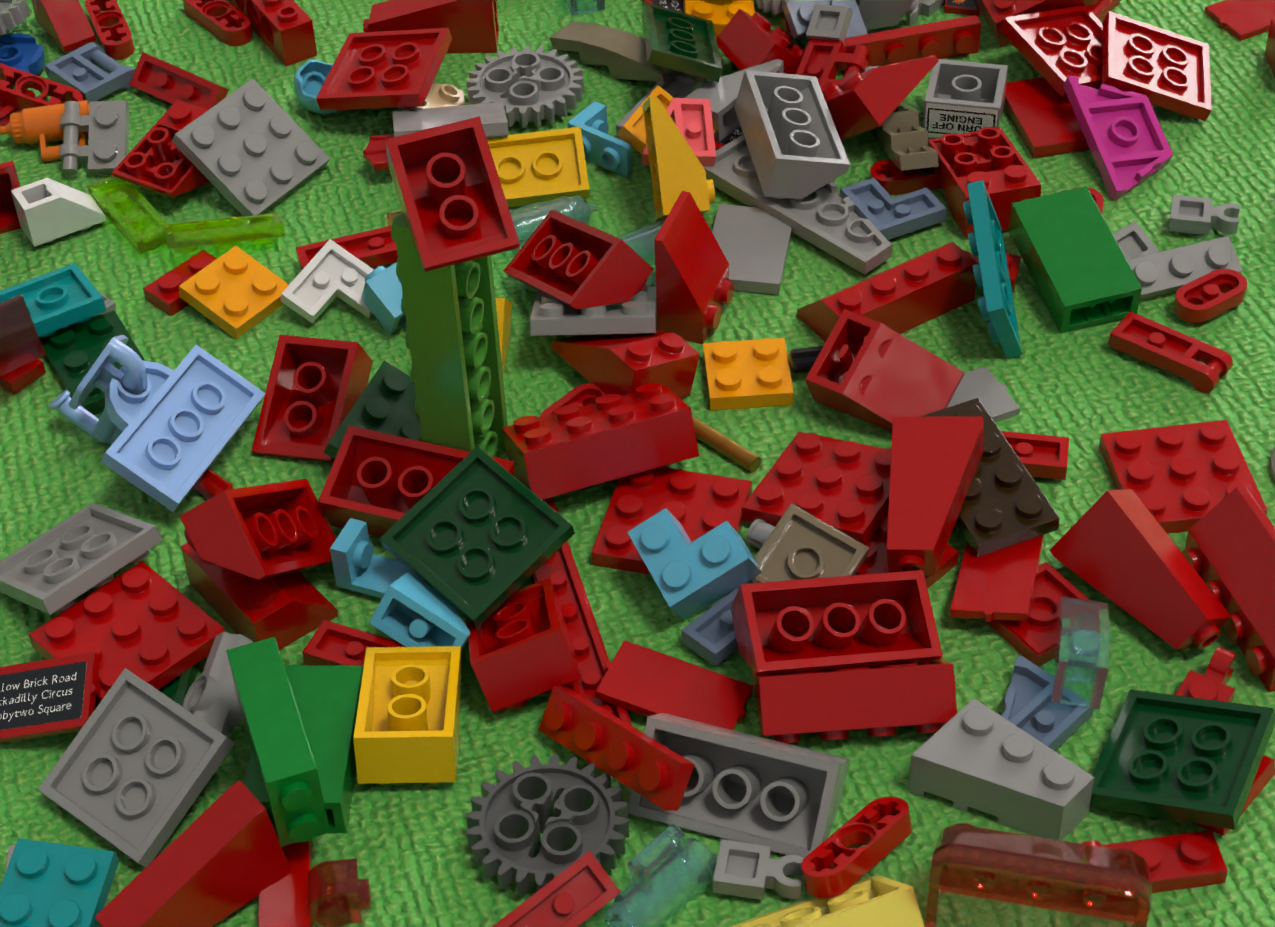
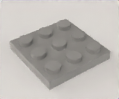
M253 78L178 131L171 141L250 224L318 173L330 160L320 147Z
M646 282L645 287L638 294L634 295L629 302L577 310L537 290L530 317L531 336L656 333V287H648Z
M92 502L0 561V592L49 615L60 613L73 606L76 602L75 598L89 589L98 588L108 583L113 578V573L127 564H133L146 558L150 553V549L163 540L155 525Z
M125 668L38 790L138 864L147 867L157 856L230 752L235 742Z

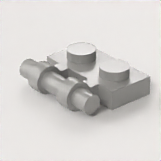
M126 100L89 102V115H79L80 105L78 102H65L64 114L60 116V128L64 130L63 144L59 146V159L63 161L62 172L68 175L77 174L78 162H88L87 170L90 175H112V171L128 155L130 109ZM79 132H89L88 146L78 145Z

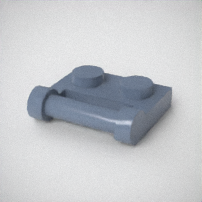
M93 42L44 65L49 79L77 89L82 94L83 100H88V103L100 101L105 96L122 87L126 89L134 88L129 84L135 69L130 66L121 65L106 55L102 47Z

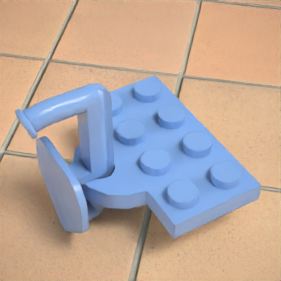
M125 335L115 336L110 340L78 385L72 398L69 396L70 392L66 390L55 398L49 407L52 410L56 409L65 418L96 440L112 444L100 462L174 512L256 409L266 393L198 345H195L177 368L172 370L157 362L143 361L135 351L126 345L129 338ZM115 362L122 366L120 370L113 366ZM95 387L105 392V408L100 418L80 406Z

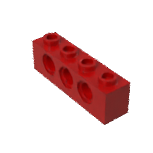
M227 0V2L250 18L252 30L286 67L318 56L312 19L294 0Z

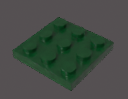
M477 446L383 534L380 540L389 552L471 624L478 628L575 532L571 523Z
M1130 689L1092 774L1094 783L1090 807L1235 830L1275 726L1274 708Z

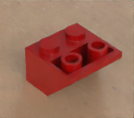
M741 9L737 11L716 39L718 48L740 70L780 59L783 60L784 74L795 75L805 52L796 43L794 46L791 45L794 40L793 37L782 28L777 26L775 30L770 29L772 24L762 15L755 12L753 16H750Z

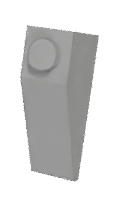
M775 59L720 77L719 82L710 80L685 97L710 99L713 130L716 131L714 133L715 141H722L740 126L734 107L745 70L784 74L783 60Z

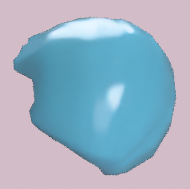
M311 59L296 71L294 76L296 96L302 107L306 110L323 115L337 112V110H320L316 100L333 64Z

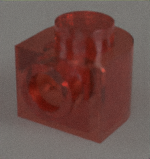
M357 859L326 861L315 865L309 871L307 876L308 914L314 921L326 927H340L345 924L362 923L361 910H371L369 878L359 879Z

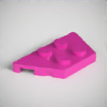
M1067 76L1063 85L1111 200H1118L1169 164L1173 153L1146 95L1131 91L1123 92L1116 87L1101 84L1099 89L1080 85L1079 77Z

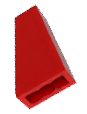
M388 0L372 5L369 19H364L363 32L449 28L452 42L447 53H497L499 41L497 0Z
M983 416L893 417L887 530L889 573L923 570L924 576L936 575L984 452Z
M1132 489L1107 490L1049 550L1058 561L1176 650L1193 647L1201 650L1210 646L1222 635L1220 628L1232 617Z
M241 780L233 784L95 916L100 927H212L259 896L261 891L291 874L265 807Z

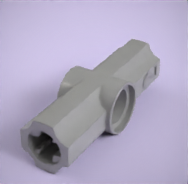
M222 632L215 637L202 675L191 684L184 697L182 707L227 737V734L239 723L242 715L226 650L250 644L253 641L241 634Z

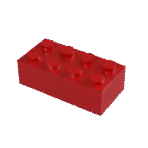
M659 383L643 384L636 388V392L622 396L619 394L602 395L595 400L596 403L582 407L579 405L561 406L554 411L555 414L541 418L537 416L520 417L513 421V425L502 428L508 460L513 461L515 465L514 477L542 500L699 456L691 407L664 384L661 385Z

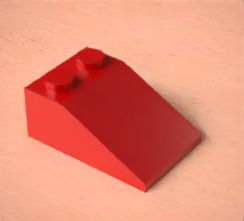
M933 55L881 66L861 74L853 71L837 84L832 80L820 87L840 140L842 141L879 127L939 62L936 56Z
M480 116L386 139L389 170L424 272L520 248L518 236Z
M682 191L654 239L657 330L674 332L685 341L703 344L711 329H717L724 304H730L734 293V282L729 281V263L691 193Z
M656 330V333L576 335L555 340L552 342L551 347L605 395L619 394L621 396L634 393L637 387L647 383L664 384L679 398L690 396L700 353L686 343L681 336L674 332Z
M279 335L251 452L255 455L334 463L335 459L323 451L367 387L373 363L358 342Z
M551 578L515 591L478 628L466 619L467 628L471 632L468 638L471 666L492 713L501 709H517L525 705L531 697L546 691L551 693L554 685L570 687L574 680L581 678L578 659Z

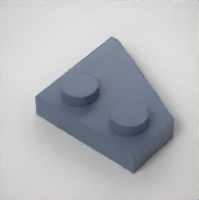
M1020 655L1016 658L1012 680L1010 687L1007 689L1003 712L1000 716L1055 751L1093 716L1095 703Z

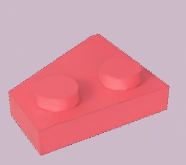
M673 98L666 109L702 166H714L716 149L710 99ZM647 146L643 150L642 165H649Z

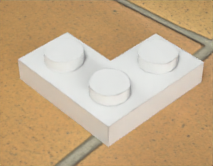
M329 239L281 293V302L312 324L336 296L370 318L373 313L362 301L361 297L365 278L374 269Z

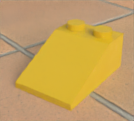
M657 96L649 97L642 107L656 220L667 218L682 191L691 193L700 212L704 214L710 210V204L715 203L713 180H707L704 167Z
M461 646L366 647L353 736L358 784H436L456 782L459 753Z

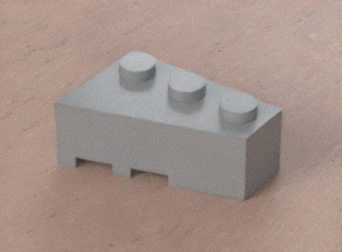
M974 698L911 755L909 792L924 797L926 792L953 801V808L967 813L970 807L997 816L998 823L1059 844L1088 815L1094 777Z

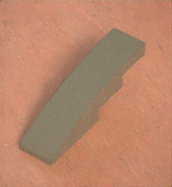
M572 21L549 37L553 50L578 51L582 64L608 66L612 79L665 82L678 72L673 70L672 73H665L653 68L652 64L647 61L645 39L618 29Z
M901 102L879 127L873 129L883 150L891 162L901 171L939 166L938 151L929 146L928 130L919 126L918 110L908 104Z

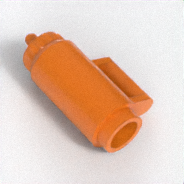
M88 100L76 101L80 105L79 115H89ZM65 103L26 108L21 112L10 114V122L6 126L0 127V134L12 136L17 144H40L43 162L60 160V145L48 147L47 143L63 141L64 130L60 128V116L64 114ZM79 132V146H87L86 137H88L89 132Z

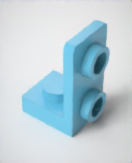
M594 101L567 122L568 128L581 127L585 160L624 177H628L632 173L631 145L608 135L607 109L605 105Z
M350 518L330 547L335 581L338 587L382 599L390 584L408 571L414 574L401 561L373 554V544L369 541L367 522Z

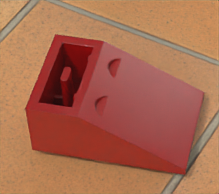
M177 100L112 171V175L172 198L210 183L196 166L171 142L178 131L204 114L208 109Z
M984 127L978 131L963 134L950 133L940 138L928 140L929 146L938 151L939 166L936 167L952 218L965 237H968V233L973 232V225L969 226L963 207V202L969 201L967 184L980 180L984 181L1002 231L1009 229L1012 203L1041 197V183L1000 127Z
M844 309L805 380L815 402L892 432L893 417H920L947 408L964 376V372L886 325Z

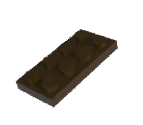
M978 398L920 416H983L984 452L956 521L957 527L977 557L1058 530L1059 516Z

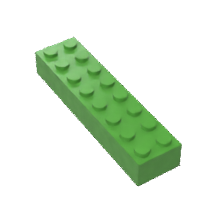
M403 212L401 214L398 213L392 223L391 238L396 242L397 247L396 275L398 278H401L403 292L401 311L406 315L407 322L406 347L411 352L412 366L410 379L415 383V414L419 416L421 427L419 441L469 452L478 446L489 456L506 459L507 453L502 428L507 427L508 423L491 255L424 272Z

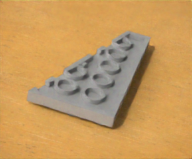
M744 134L716 150L714 166H703L706 171L707 180L712 179L714 187L749 207L762 209L792 227V232L864 275L891 257L892 244L869 219L861 218L856 213L855 204L849 197L843 198L837 192V184L833 180L803 199L786 198L779 200L765 197Z

